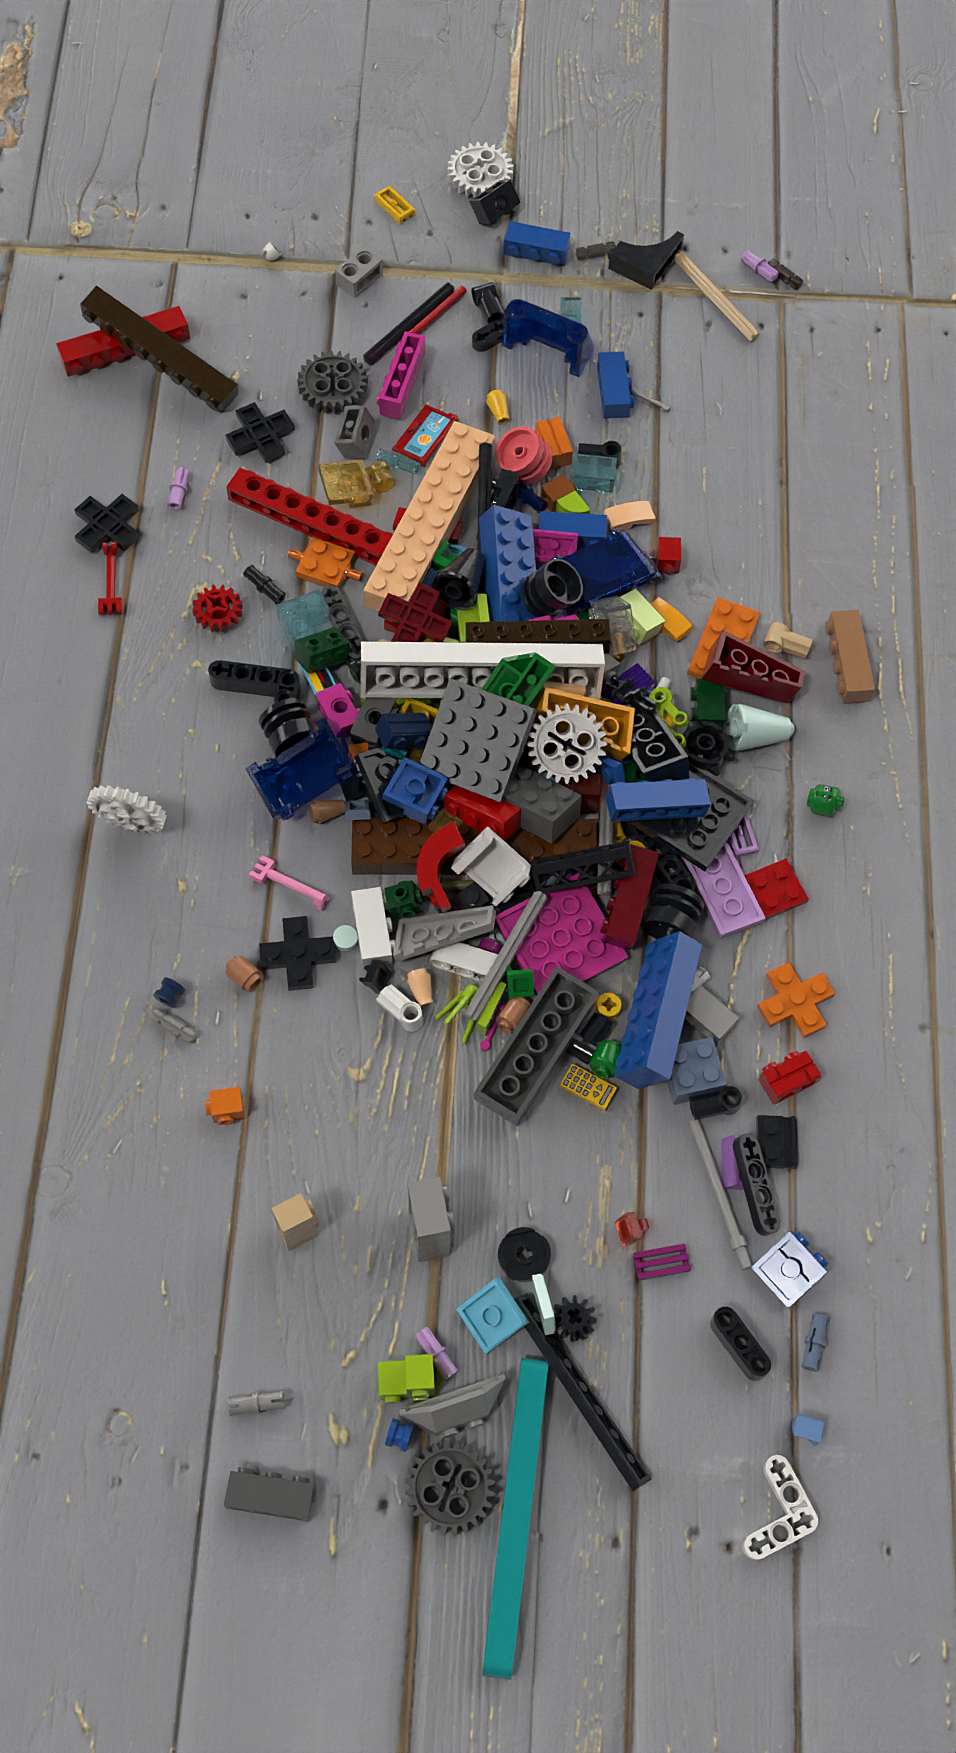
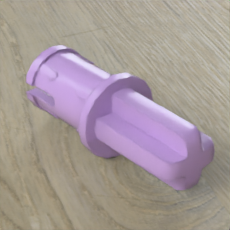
M746 250L743 253V256L746 258L741 257V262L752 268L755 274L762 275L770 282H774L778 278V271L767 264L766 259H760L750 250Z
M180 467L176 471L174 482L170 485L171 494L167 506L171 510H181L184 495L188 491L186 486L190 473L184 467Z
M428 1327L423 1328L415 1335L426 1354H433V1364L444 1381L458 1371L444 1351L446 1347H441Z

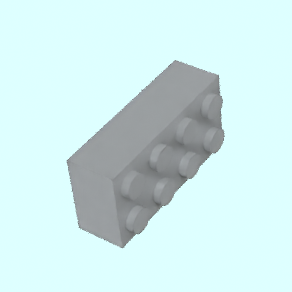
M440 1177L407 1183L408 1211L418 1262L450 1256V1248L454 1247L453 1234H455L453 1213L448 1210V1201L450 1200L447 1185H441Z

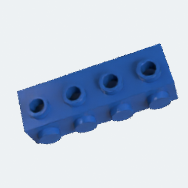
M688 778L676 781L666 779L657 782L643 780L638 783L616 782L610 784L606 794L611 822L705 817L711 805L705 779Z

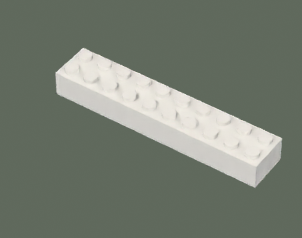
M361 642V697L443 698L450 678L481 689L502 658L537 652L556 666L547 679L548 682L583 685L586 688L585 697L600 699L605 668L603 645Z

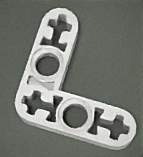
M774 1455L766 1460L763 1471L786 1516L753 1532L744 1539L742 1549L746 1557L751 1560L757 1561L813 1532L818 1525L816 1512L790 1463L781 1455ZM773 1461L777 1465H783V1469L780 1471L783 1479L788 1476L791 1481L783 1483L780 1487L776 1484V1482L781 1481L778 1473L772 1474L770 1471L773 1467ZM788 1486L795 1488L798 1493V1499L794 1503L784 1499L783 1491ZM800 1513L804 1517L809 1515L811 1521L808 1523L809 1529L802 1525L795 1529L798 1535L794 1536L793 1528L787 1522V1519H790L791 1524L801 1519ZM775 1526L785 1527L788 1533L786 1541L778 1542L773 1537ZM766 1531L768 1541L774 1548L770 1549L768 1543L760 1548V1555L756 1551L751 1552L749 1550V1547L752 1545L751 1539H754L755 1542L765 1539L766 1537L762 1532Z

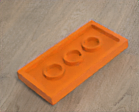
M717 597L687 675L702 678L710 648L722 631L749 643L760 611Z

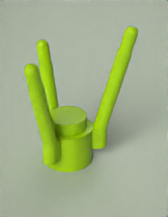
M468 984L463 991H460L435 1016V1019L439 1020L459 1003L444 1021V1024L448 1025L462 1008L467 1010L479 988ZM469 1020L462 1039L463 1044H466L475 1021Z

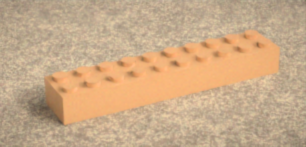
M456 421L453 422L363 590L365 607L379 611L388 593L410 602L418 583L422 584L428 570L432 568L433 557L445 541L448 542L478 484L479 445L485 442L491 443L493 456L495 435Z

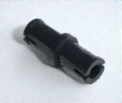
M250 565L245 569L244 577L256 586L257 591L267 595L276 605L284 600L286 594L272 583V579L269 576L265 577L254 565Z

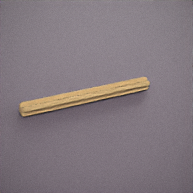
M684 252L677 254L675 262L749 341L756 339L759 331Z

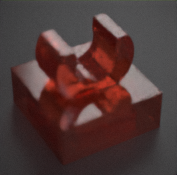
M635 1211L625 1213L615 1221L622 1246L632 1245L643 1237V1230L650 1228L647 1218L637 1220Z

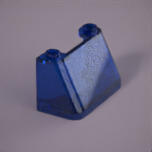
M521 299L512 300L504 310L502 346L512 350L513 345L522 342V345L526 346L530 339L566 353L564 362L570 364L569 374L576 377L581 375L594 350L593 340L585 325Z
M616 529L608 534L609 537L564 557L560 554L552 558L569 562L580 575L583 584V594L580 600L565 609L568 616L579 613V609L589 608L594 603L624 589L635 586L638 588L648 583L657 573L653 563L626 530Z
M326 717L315 723L318 728L317 730H310L309 733L311 735L274 759L267 758L266 763L260 766L255 762L245 768L272 818H282L283 821L288 820L296 814V810L341 781L347 782L355 777L357 766L342 730L336 721Z

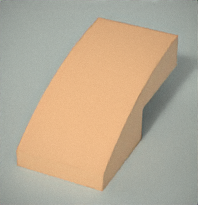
M649 501L620 504L607 508L603 512L604 515H607V523L610 530H630L633 524H652L656 519Z

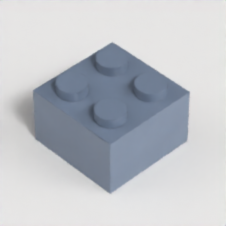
M713 1037L678 1044L671 1077L667 1081L673 1105L689 1102V1097L721 1091L726 1087L727 1083Z

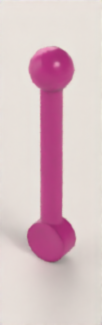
M503 1003L498 1006V1013L486 1039L480 1043L482 1051L490 1049L489 1042L498 1025L496 1018L505 1006Z

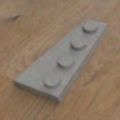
M494 906L400 919L393 952L395 961L408 959L494 930L496 916Z

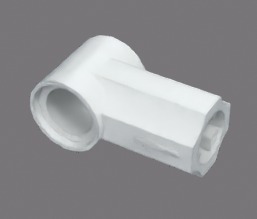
M392 984L386 986L380 992L376 999L377 1003L401 1022L405 1030L414 1032L422 1027L424 1020L419 1004L411 1002ZM414 1013L418 1015L413 1020L406 1019L408 1014Z

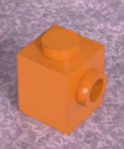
M240 1087L209 1091L210 1100H205L207 1116L211 1115L214 1123L229 1125L234 1123V1120L245 1119Z

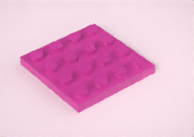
M577 873L568 878V880H576L580 874ZM586 885L543 893L547 896V900L514 956L521 970L532 969L534 993L536 996L556 966L580 981L585 982L628 958L623 948L602 942L603 933H600V928L605 916ZM531 898L495 916V925L505 942Z

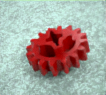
M212 585V590H208L206 587L203 588L204 594L197 593V600H193L194 608H192L196 623H201L202 629H206L209 626L211 632H214L215 628H219L221 633L223 632V627L231 630V623L238 624V617L243 615V606L239 594H234L233 588H229L226 591L224 585H221L220 589H216L215 585Z

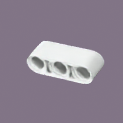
M456 942L433 950L429 962L438 969L483 982L498 954Z

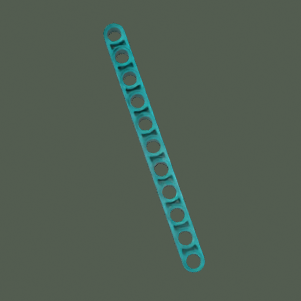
M521 1358L482 1676L511 1680L548 1373V1362L542 1360Z

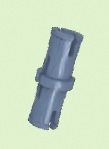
M812 1314L809 1335L805 1337L804 1341L806 1349L803 1363L801 1364L803 1369L814 1372L819 1371L822 1349L826 1348L825 1335L830 1319L825 1315Z

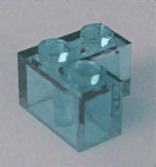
M319 589L276 605L278 620L294 654L296 639L315 634L313 628L329 622L328 606Z

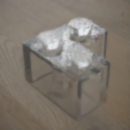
M618 596L590 601V619H609L610 651L608 655L612 656L637 650L631 604Z

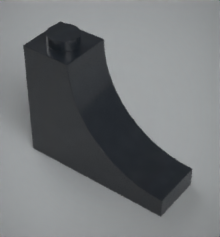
M677 231L669 239L647 246L633 245L620 240L617 246L612 247L609 251L608 269L652 290L673 262L675 256L682 250L684 234Z

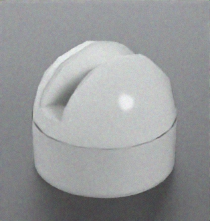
M271 241L263 248V255L269 261H274L281 256L280 251Z

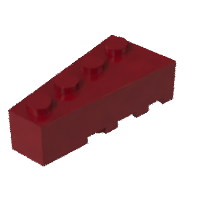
M722 631L710 648L701 680L788 704L802 688L806 671Z

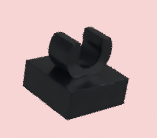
M372 960L370 965L364 967L367 971L365 978L360 977L359 981L372 989L376 994H380L388 985L393 972L380 960Z

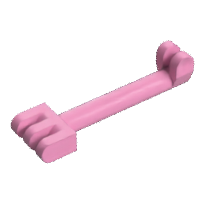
M265 856L259 858V862L263 865L256 863L253 867L260 874L254 871H250L248 874L249 878L264 885L269 878L313 899L314 907L320 911L325 907L324 903H327L330 899L328 895L275 871V861Z

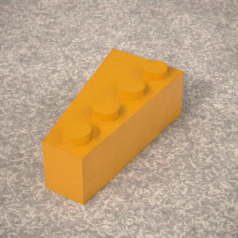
M547 687L543 688L535 697L533 708L538 711L534 720L541 723L538 715L540 714L546 718L548 716L546 709L548 708L554 713L555 705H558L560 710H564L565 704L568 703L570 710H573L577 704L580 713L585 708L588 709L587 717L595 714L596 719L593 724L597 722L602 723L598 731H605L606 735L600 738V740L606 741L607 745L600 747V749L605 751L607 756L620 761L630 754L635 708ZM560 721L556 725V730L561 733L566 732L569 728V723L566 721ZM582 733L578 736L577 741L587 744L590 740V735Z

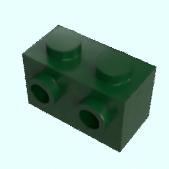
M336 627L296 639L294 658L308 674L349 661L350 642Z

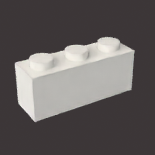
M381 887L351 891L362 967L370 965L372 960H380L384 965L392 964L395 942L394 940L389 941L388 933L392 932L391 918H386L385 910H387L386 897L382 895Z

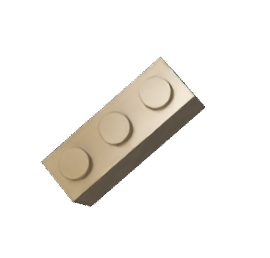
M300 1193L271 1208L277 1229L288 1251L317 1237L316 1227L319 1226L318 1219L309 1198L304 1200Z

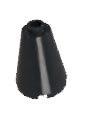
M474 548L466 549L435 576L432 582V589L440 592L438 600L442 599L445 601L447 607L455 610H466L475 602L485 558L479 550Z

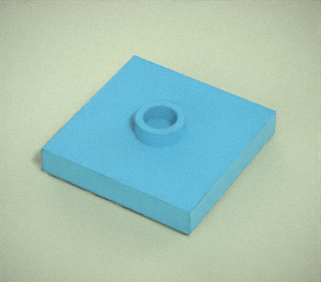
M500 1277L493 1279L456 1308L485 1355L492 1352L529 1323Z

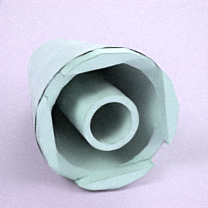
M733 704L726 717V723H730V731H725V735H733L734 740L729 743V749L741 751L788 741L794 733V725L788 717L743 704Z

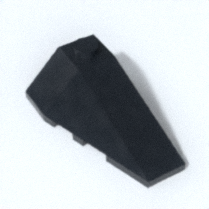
M632 704L627 705V707L635 708L631 747L633 761L642 775L654 781L666 779L676 781L690 777L688 755L657 711L654 710L647 715Z

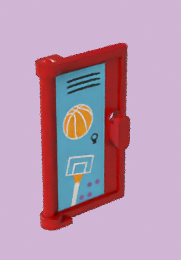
M426 404L393 446L392 450L415 460L418 465L425 466L429 457L449 432L453 422H458L459 418L453 413L449 412L447 414Z

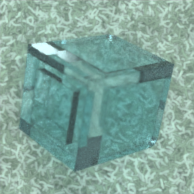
M581 297L560 298V331H581Z

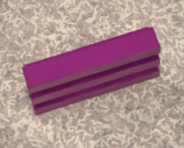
M685 1244L633 1253L638 1281L691 1271ZM680 1252L679 1256L640 1262V1259ZM681 1261L683 1263V1266L642 1273V1268Z

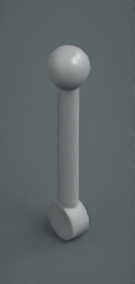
M634 387L629 391L630 395L638 396L661 407L663 412L670 411L671 406L669 403H661L638 392Z

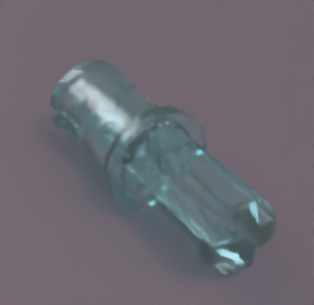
M380 448L376 454V462L393 467L394 470L399 468L413 474H417L419 471L420 463L402 457L401 453L395 454Z

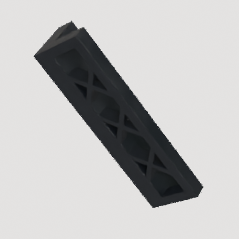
M629 840L533 859L531 864L536 890L542 893L635 875ZM626 858L629 870L617 871L611 865L616 859ZM597 863L605 868L602 874L598 876H593L587 872L591 864ZM570 868L580 872L578 878L573 881H569L562 875L566 869ZM549 873L556 877L552 885L542 886L539 875Z

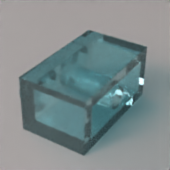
M573 453L570 481L574 483L576 490L613 493L617 458Z

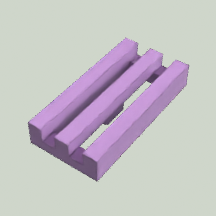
M747 814L742 819L750 847H747L739 824L735 830L741 849H739L734 832L729 838L735 858L743 854L747 856L752 852L756 854L759 851Z

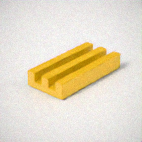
M390 185L374 194V201L399 225L403 223V219L407 221L410 215L412 217L416 215V209Z

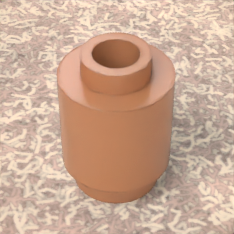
M235 956L226 964L227 970L225 974L242 990L252 992L261 984L263 977L260 975V971L244 956Z
M523 997L509 999L496 1018L499 1029L507 1034L513 1033L531 1006L530 1003Z

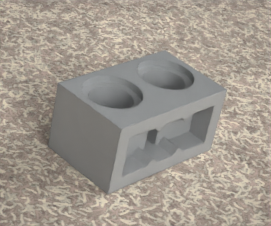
M363 246L359 251L354 252L346 262L337 267L335 270L336 285L353 298L357 297L383 275V259Z

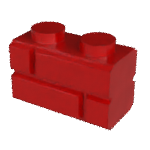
M797 1051L791 1052L784 1057V1062L778 1065L776 1062H772L762 1068L763 1072L759 1077V1082L767 1092L772 1104L775 1105L819 1082L822 1077L821 1073L807 1051L800 1054Z

